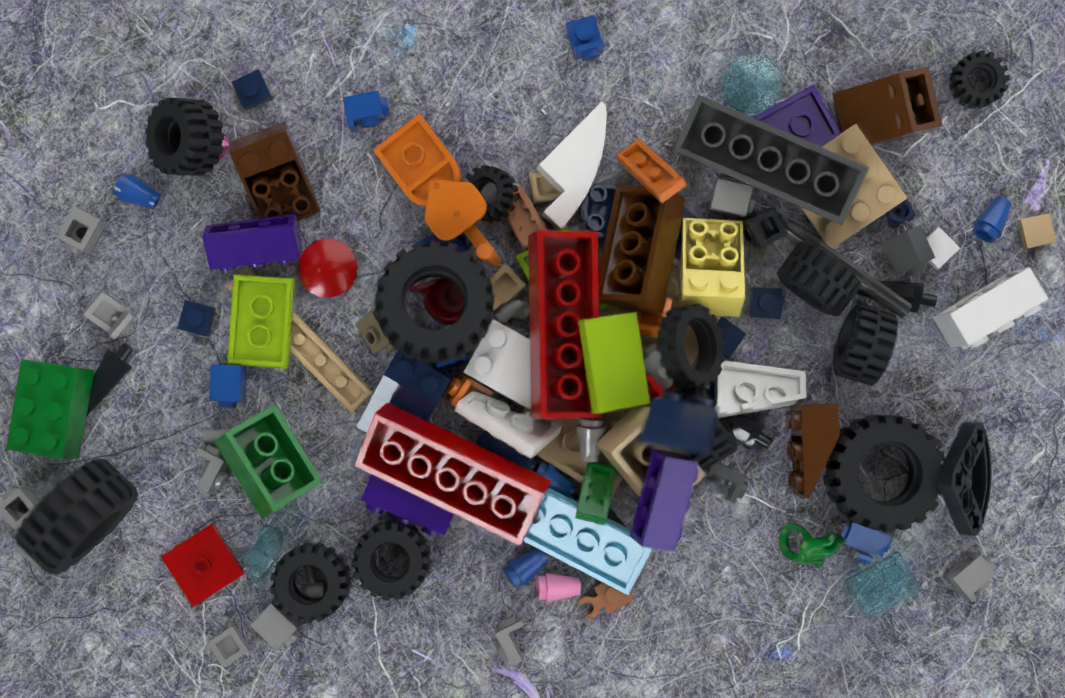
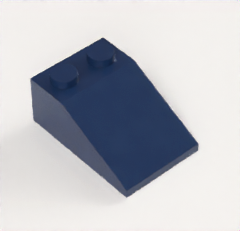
M398 349L356 427L367 433L374 413L387 402L429 422L453 379L433 367L421 363L419 359L413 358L411 360L405 357L403 352Z
M663 391L662 396H656L648 412L639 442L705 454L714 444L720 406L713 405L712 399L694 397V402L681 400L682 394Z

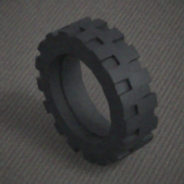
M700 304L679 306L668 310L665 313L666 317L661 319V329L657 332V338H659L657 352L661 356V359H659L661 367H665L667 378L673 379L672 383L676 386H681V388L702 387L710 385L709 383H714L717 380L716 375H720L722 371L721 363L725 359V354H723L725 343L721 338V334H723L720 326H717L715 315L710 314V310L707 307H701ZM687 325L693 329L698 342V360L695 368L689 363L684 348V334Z

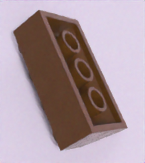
M644 186L616 187L598 270L600 303L633 312L663 313L686 200L678 192L661 203Z

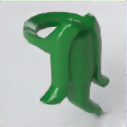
M791 523L784 526L781 530L779 546L782 553L788 559L804 565L815 564L816 568H821L824 564L821 559L834 554L840 548L845 538L841 537V534L835 538L833 531L825 537H812L803 526ZM793 530L799 531L804 538L799 547V553L792 552L788 545V537Z

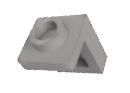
M102 289L82 312L85 317L108 332L109 337L114 340L119 334L124 336L133 325L131 310Z
M653 343L643 351L645 370L651 374L665 391L673 384V379H668L665 375V367H661L659 361L661 359L660 353L657 352V346Z
M208 444L207 447H197L195 453L210 460L197 489L207 494L214 492L215 489L219 490L227 478V473L224 471L228 463L218 447Z
M511 615L498 622L499 627L495 629V636L499 643L495 646L503 661L508 659L510 665L514 666L523 661V655L511 632L523 627L525 620L522 616L515 618L514 615Z

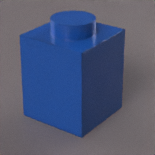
M211 364L209 401H218V407L236 408L237 402H246L247 366Z

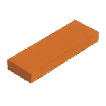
M637 139L615 156L619 164L661 203L686 186L683 177L640 139Z

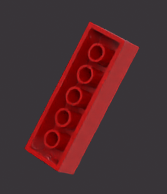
M537 230L528 235L531 419L601 418V413H592L579 321L599 318L598 232Z
M388 402L374 413L355 463L356 467L521 546L528 535L552 481Z

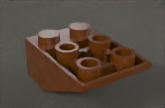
M929 67L898 73L832 94L841 133L857 124L871 146L931 133L942 126Z
M286 121L230 142L229 154L258 218L296 214L297 220L321 212Z
M838 404L790 405V411H786V427L791 429V441L787 442L788 459H792L793 471L788 473V485L790 490L793 489L794 495L810 499L840 436Z

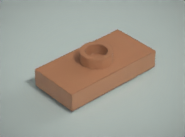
M521 185L518 187V191L513 192L514 195L518 196V201L512 200L511 205L515 206V209L513 211L507 210L509 216L506 219L524 251H527L528 235L537 230H548Z

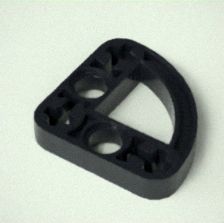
M964 422L961 425L938 473L939 490L956 530L961 535L977 536L986 517L990 499L992 479L991 453L988 436L981 422ZM972 471V485L970 487L967 479Z

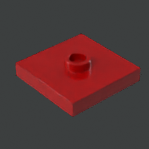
M214 523L161 556L192 607L245 574L244 569Z

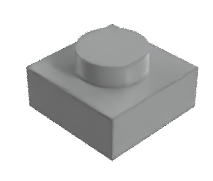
M235 624L207 642L223 668L251 650Z

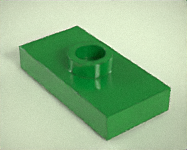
M587 462L575 514L576 519L605 526L617 471L615 467L597 462Z

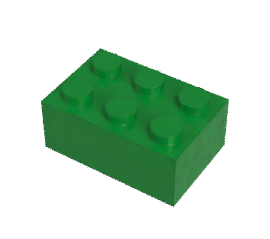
M21 359L6 450L62 460L79 459L94 370Z
M276 405L228 430L214 442L262 520L323 482Z

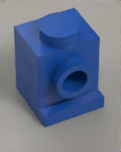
M378 90L342 97L348 127L351 132L358 131L357 125H362V128L378 126L379 121L386 120L385 117L390 116L387 98L381 99Z

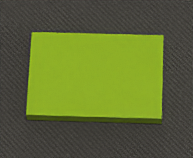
M233 274L227 365L289 369L295 291L294 278Z
M637 312L579 321L592 413L599 414L650 404Z

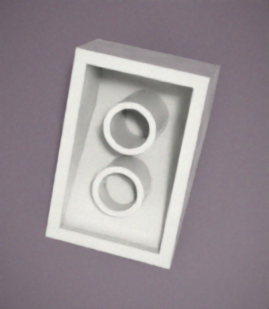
M492 320L488 332L482 338L463 373L531 410L530 339Z

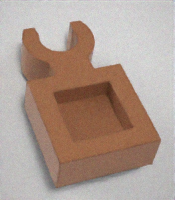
M600 582L593 586L597 594L580 597L578 604L581 606L589 602L593 605L592 611L585 614L586 619L590 620L598 615L599 609L602 607L610 614L632 602L634 598L631 592L629 595H626Z

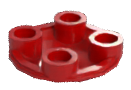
M325 238L313 242L304 249L299 259L298 273L302 284L309 292L319 297L332 298L342 295L345 291L352 288L357 276L358 265L354 253L346 244L336 239Z

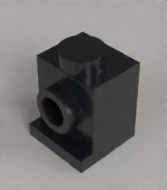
M775 207L760 209L741 220L744 225V236L754 247L764 248L787 235Z

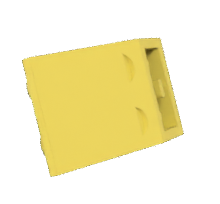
M683 218L679 306L700 304L701 307H707L710 310L709 313L715 316L740 317L745 300L743 221Z

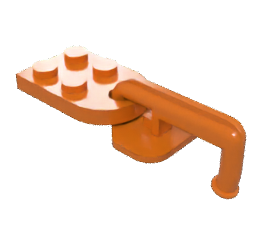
M419 113L374 148L373 152L405 195L414 204L426 209L425 222L437 238L442 241H453L465 233L476 248V256L480 260H484L492 268L499 267L501 258L475 225L484 217L487 211L485 199L472 183L462 182L459 164Z

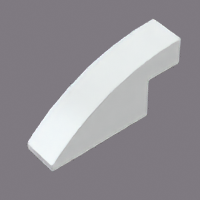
M602 101L536 168L555 189L561 192V195L541 214L556 231L562 229L574 215L586 197L596 176L606 136L607 111L606 105Z

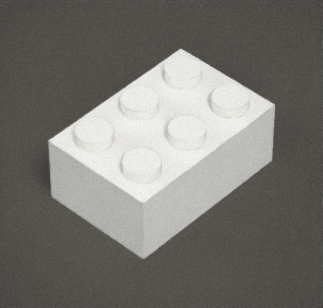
M1027 267L1006 273L933 316V319L950 348L962 347V349H966L971 346L973 349L989 340L988 334L996 331L1001 333L1014 326V319L1021 316L1026 318L1041 310L1042 308L1039 304L1048 300V297L1031 268Z

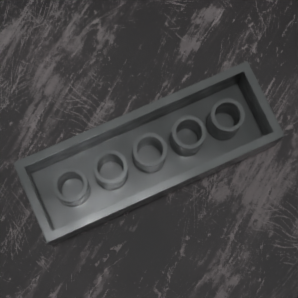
M699 94L673 149L674 152L840 225H843L869 170L867 166Z

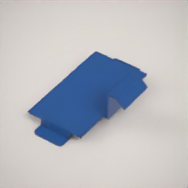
M854 522L851 527L845 525L841 537L846 539L844 544L856 548V551L859 553L856 560L870 564L873 560V557L869 555L870 553L883 557L884 552H888L892 543L890 540L892 535L866 528Z

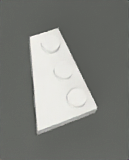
M724 360L721 363L722 371L720 375H716L714 405L720 406L718 418L802 404L806 399V371Z
M472 391L458 401L455 412L465 417L468 422L478 425L489 432L494 438L502 440L515 448L518 453L529 458L534 457L559 434L562 425L553 421L551 426L536 421V419H531V413L527 411L525 415L513 412L507 403L476 391Z

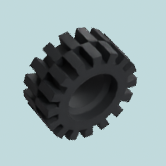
M979 51L976 54L973 52L959 61L952 69L954 72L949 76V80H952L949 89H954L955 91L952 95L953 98L959 97L961 99L959 104L962 106L969 104L968 108L970 109L975 107L981 109L1000 99L1004 95L1003 92L1009 86L1006 85V82L1010 80V75H1005L1008 67L1007 65L1003 67L1000 65L1003 61L1000 57L994 59V53L989 52L986 55L985 51ZM979 69L987 73L989 86L986 90L977 91L970 86L968 78L972 70Z
M481 165V169L478 167L473 168L474 174L467 173L465 177L469 180V183H472L477 188L480 194L483 187L488 183H494L497 187V197L492 204L487 205V211L481 220L499 222L501 221L500 217L507 218L509 216L507 210L513 211L515 209V206L511 205L512 200L518 201V196L513 194V192L518 191V187L512 184L515 182L514 178L508 176L509 173L493 166Z

